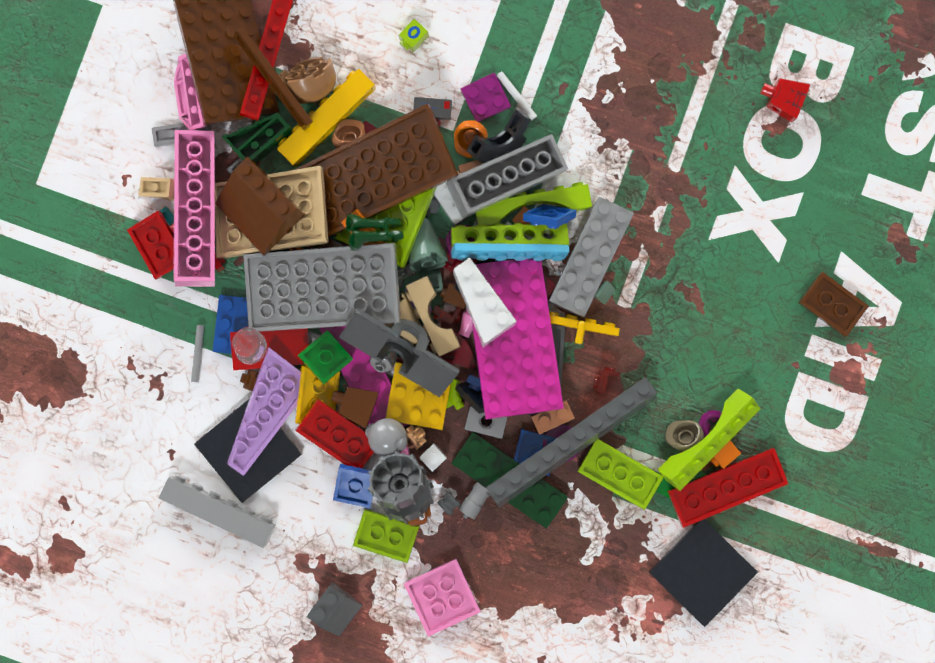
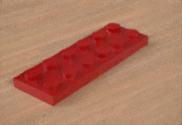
M770 448L692 480L681 491L673 488L667 492L680 525L684 528L789 483L775 448Z

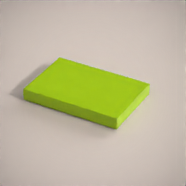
M365 508L353 546L408 563L419 525L410 526L405 524L404 521L395 519L390 521L387 515Z

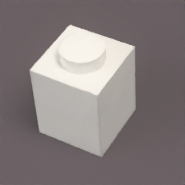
M433 443L419 458L433 472L447 456Z

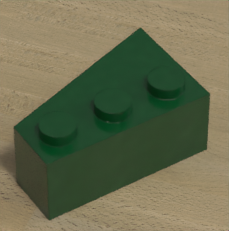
M276 113L256 121L252 125L242 127L238 131L225 134L222 138L242 160L248 157L257 164L275 149L282 139L290 136L292 129Z

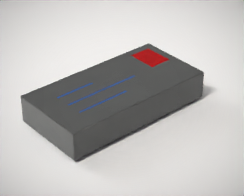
M414 97L413 110L428 103L436 119L451 120L452 100Z

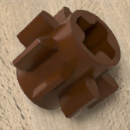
M248 369L247 374L242 373L240 382L244 383V389L253 391L259 372Z

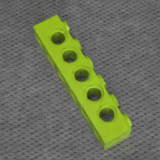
M515 223L513 225L495 224L493 226L480 224L474 227L459 225L451 228V247L453 248L455 243L569 245L567 223L559 226L557 229L547 228L546 225H524L523 223ZM549 234L552 238L547 239L543 235ZM530 235L533 237V239L529 240L526 239L524 236ZM490 236L493 237L495 240L488 241L486 237ZM505 236H512L514 239L507 240ZM472 237L476 241L469 242L467 238Z

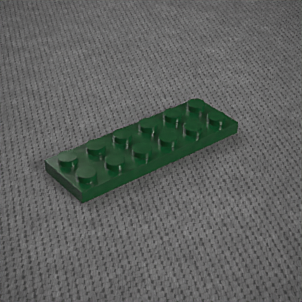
M472 432L451 464L483 486L488 487L520 463L475 432ZM540 479L508 503L547 529L568 499V496L545 480Z

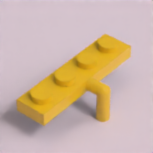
M549 311L551 324L577 329L575 343L577 344L583 343L585 331L611 336L619 335L620 328H615L616 324L604 322V325L596 324L597 320L585 318V322L579 321L577 316L566 315V318L558 317L559 313Z

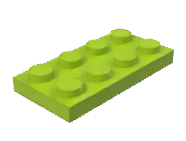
M599 439L593 442L577 470L579 473L643 510L648 506L663 479L662 475Z

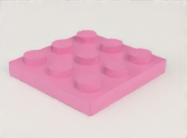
M456 558L404 582V586L428 637L481 612Z

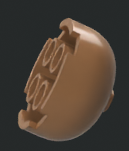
M323 57L311 58L296 63V66L291 68L290 71L283 70L279 74L300 104L319 102L333 90L336 83V72L330 58L327 61L323 60Z

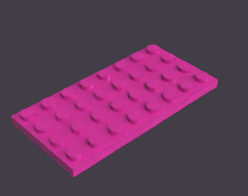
M514 259L475 264L516 320L513 327L485 347H482L472 321L485 419L564 409L542 262L533 259H525L523 261H516Z

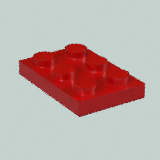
M161 211L154 212L127 229L155 280L174 270V234Z

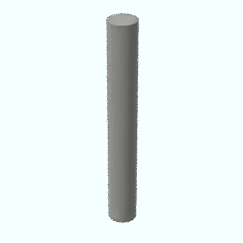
M197 325L191 382L199 383L204 325Z

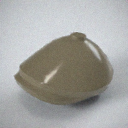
M691 420L672 422L665 432L666 442L680 451H686L704 439L701 426Z

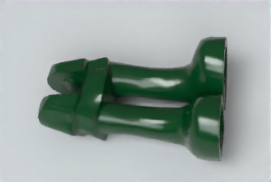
M348 214L346 217V229L348 232H351L349 247L352 251H357L361 249L363 243L369 241H383L385 243L399 241L404 238V232H389V229L401 227L402 222L400 219L391 217L389 219L386 217L383 219H366L355 214ZM368 228H380V231L378 232L358 230Z

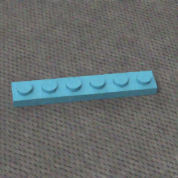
M455 243L451 250V258H457L458 260L477 258L480 261L487 259H496L498 261L515 259L516 261L552 259L553 261H561L568 255L569 245Z

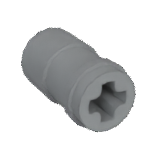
M479 482L473 486L472 491L459 508L464 513L463 517L466 519L470 517L475 520L482 509V505L490 496L486 487Z

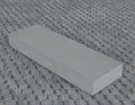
M184 123L151 128L154 147L175 145V130H189ZM210 124L197 129V131H211Z

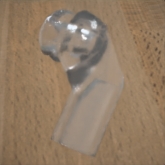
M409 264L397 270L398 287L403 288L404 280L416 274V271H412Z

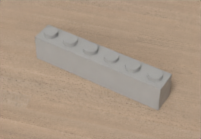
M180 475L168 477L159 499L262 548L267 545L276 524L272 523L273 520L266 516L261 518L255 515L256 512L250 508L245 507V509H242L233 500H223L220 498L221 495L216 492L210 491L209 493L204 491V487L197 483L190 484L185 482L186 478Z

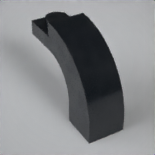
M516 109L507 126L500 134L492 138L475 135L467 152L475 160L487 163L521 148L527 140L523 134L531 119L522 111Z

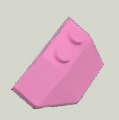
M185 53L178 56V66L174 77L179 119L189 130H197L207 125H204Z

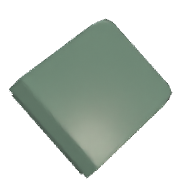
M440 268L429 272L427 270L421 271L422 278L429 277L435 292L443 290Z
M604 281L594 298L602 304H606L615 292V289L608 281Z

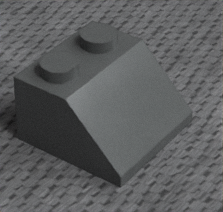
M332 582L306 617L320 628L340 636L363 604Z

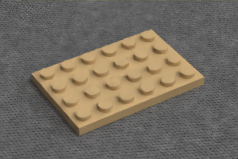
M316 166L267 174L305 214L269 252L328 243L323 167ZM227 181L215 183V202ZM215 204L217 258L224 259L243 256L244 254L261 253Z

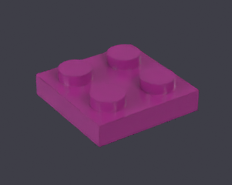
M495 72L460 88L475 121L479 123L511 108Z

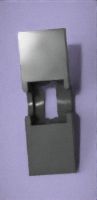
M357 309L339 337L381 363L388 351L397 352L403 359L398 373L438 397L443 394L459 373V369L426 350L429 343L428 335L420 325L411 320L402 319L400 323H394L389 328ZM403 330L411 333L418 340L415 348L409 341L400 337Z

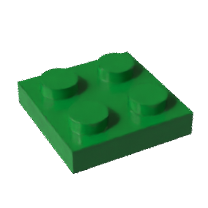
M328 330L298 355L301 361L323 385L353 360Z

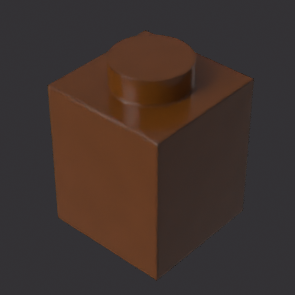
M449 283L448 287L444 286L441 293L442 301L464 310L466 306L462 295L454 288L455 285Z

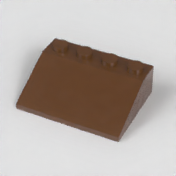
M248 157L233 171L215 202L219 209L264 256L305 215L279 186Z

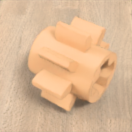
M410 425L406 429L408 448L412 449L415 447L417 450L426 442L424 439L425 431L420 426L414 427Z

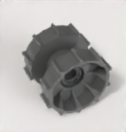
M395 451V454L384 458L379 457V461L372 471H368L370 475V487H368V490L372 496L375 495L377 498L376 502L379 507L384 509L390 521L395 519L408 524V521L415 520L420 516L423 518V514L427 511L430 504H434L432 500V488L434 486L431 480L426 479L425 475L427 473L424 467L419 466L413 454L409 456ZM405 485L402 490H398L400 486Z

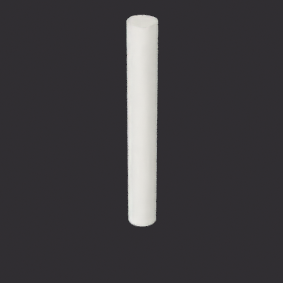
M503 71L500 72L497 78L531 121L537 117L535 112Z

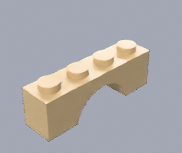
M426 276L407 285L408 291H405L409 302H414L416 307L413 309L417 319H422L424 324L422 328L432 341L430 347L434 355L443 356L460 348L461 345L454 330L438 327L430 317V304L437 294L429 277Z

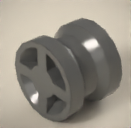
M450 492L445 494L443 500L437 502L450 516L455 508L461 506V503Z

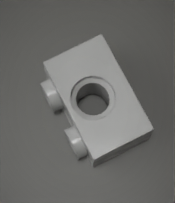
M470 406L465 429L502 439L507 417L494 418L489 426H484L481 423V418L485 415V412L478 414Z

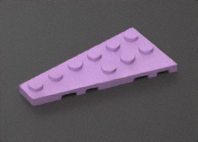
M269 347L227 462L229 466L243 476L297 406L301 372Z

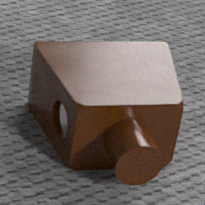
M347 387L345 394L334 390L331 401L341 405L339 414L367 428L380 392Z

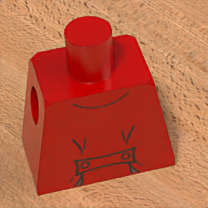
M780 78L774 86L764 83L760 94L769 97L766 105L768 109L793 122L798 118L810 85Z

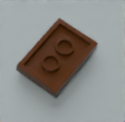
M820 272L798 302L843 337H847L869 307L824 272Z

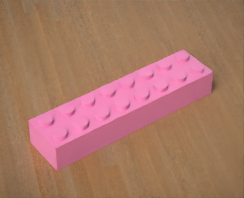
M175 130V286L215 287L214 131Z

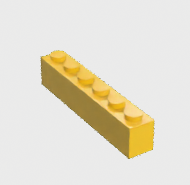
M360 69L356 72L354 70L350 72L346 77L347 80L342 85H337L333 90V94L329 98H324L319 104L320 107L315 112L311 111L308 114L313 121L309 128L303 130L298 124L292 130L293 134L288 138L285 137L278 144L277 150L295 168L336 129L341 121L345 120L376 90L375 84Z

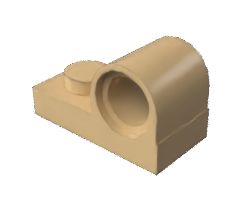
M141 177L139 196L174 201V179Z

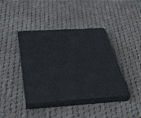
M250 398L194 443L241 503H244L302 455L280 427L244 476L227 464Z
M703 519L697 522L655 564L649 573L698 622L706 627L758 571Z

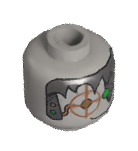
M388 351L382 363L370 357V364L378 372L391 371L397 359V352Z

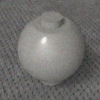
M390 418L381 419L369 424L366 428L365 435L368 438L370 448L381 457L395 454V451L400 453L407 446L406 430L397 420Z

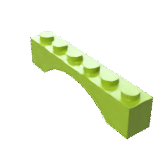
M583 182L571 184L572 187L564 188V185L553 187L551 191L538 189L534 191V194L527 195L526 192L516 194L513 198H507L476 212L477 224L485 226L499 224L511 212L531 204H551L574 209L576 212L591 209L592 203L588 184L583 185Z
M737 389L725 401L721 417L712 431L692 448L671 456L658 469L664 479L681 491L760 410L754 398Z

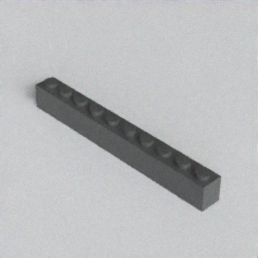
M645 377L486 487L489 495L498 508H500L654 401L657 397V391Z

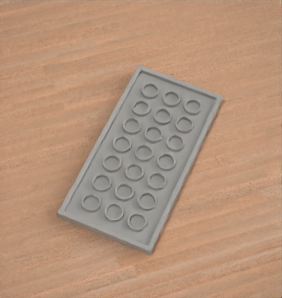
M395 243L365 245L357 251H352L350 247L271 252L265 256L262 253L243 255L249 332L346 326L357 309L383 324L400 323L401 321Z

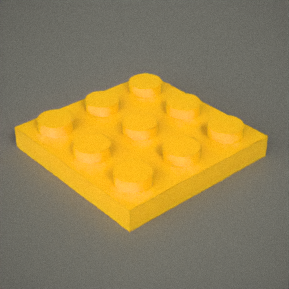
M395 363L386 418L397 420L400 423L442 430L450 385L438 397L399 374L398 372L402 364Z

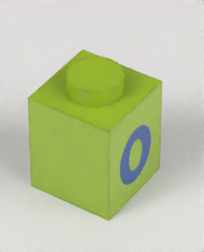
M413 19L399 34V44L406 51L410 49L414 53L429 37L428 31L417 20Z

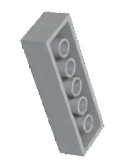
M551 134L461 173L459 176L451 178L446 183V186L463 219L559 176L568 170V167Z
M600 196L598 197L550 296L549 303L580 318L585 317L631 221L633 212Z

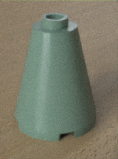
M424 218L410 252L409 265L412 271L421 272V269H427V272L437 270L446 264L445 261H448L430 220Z

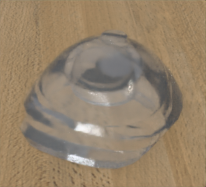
M252 327L242 328L232 339L235 355L244 364L257 363L266 353L267 343L264 336Z

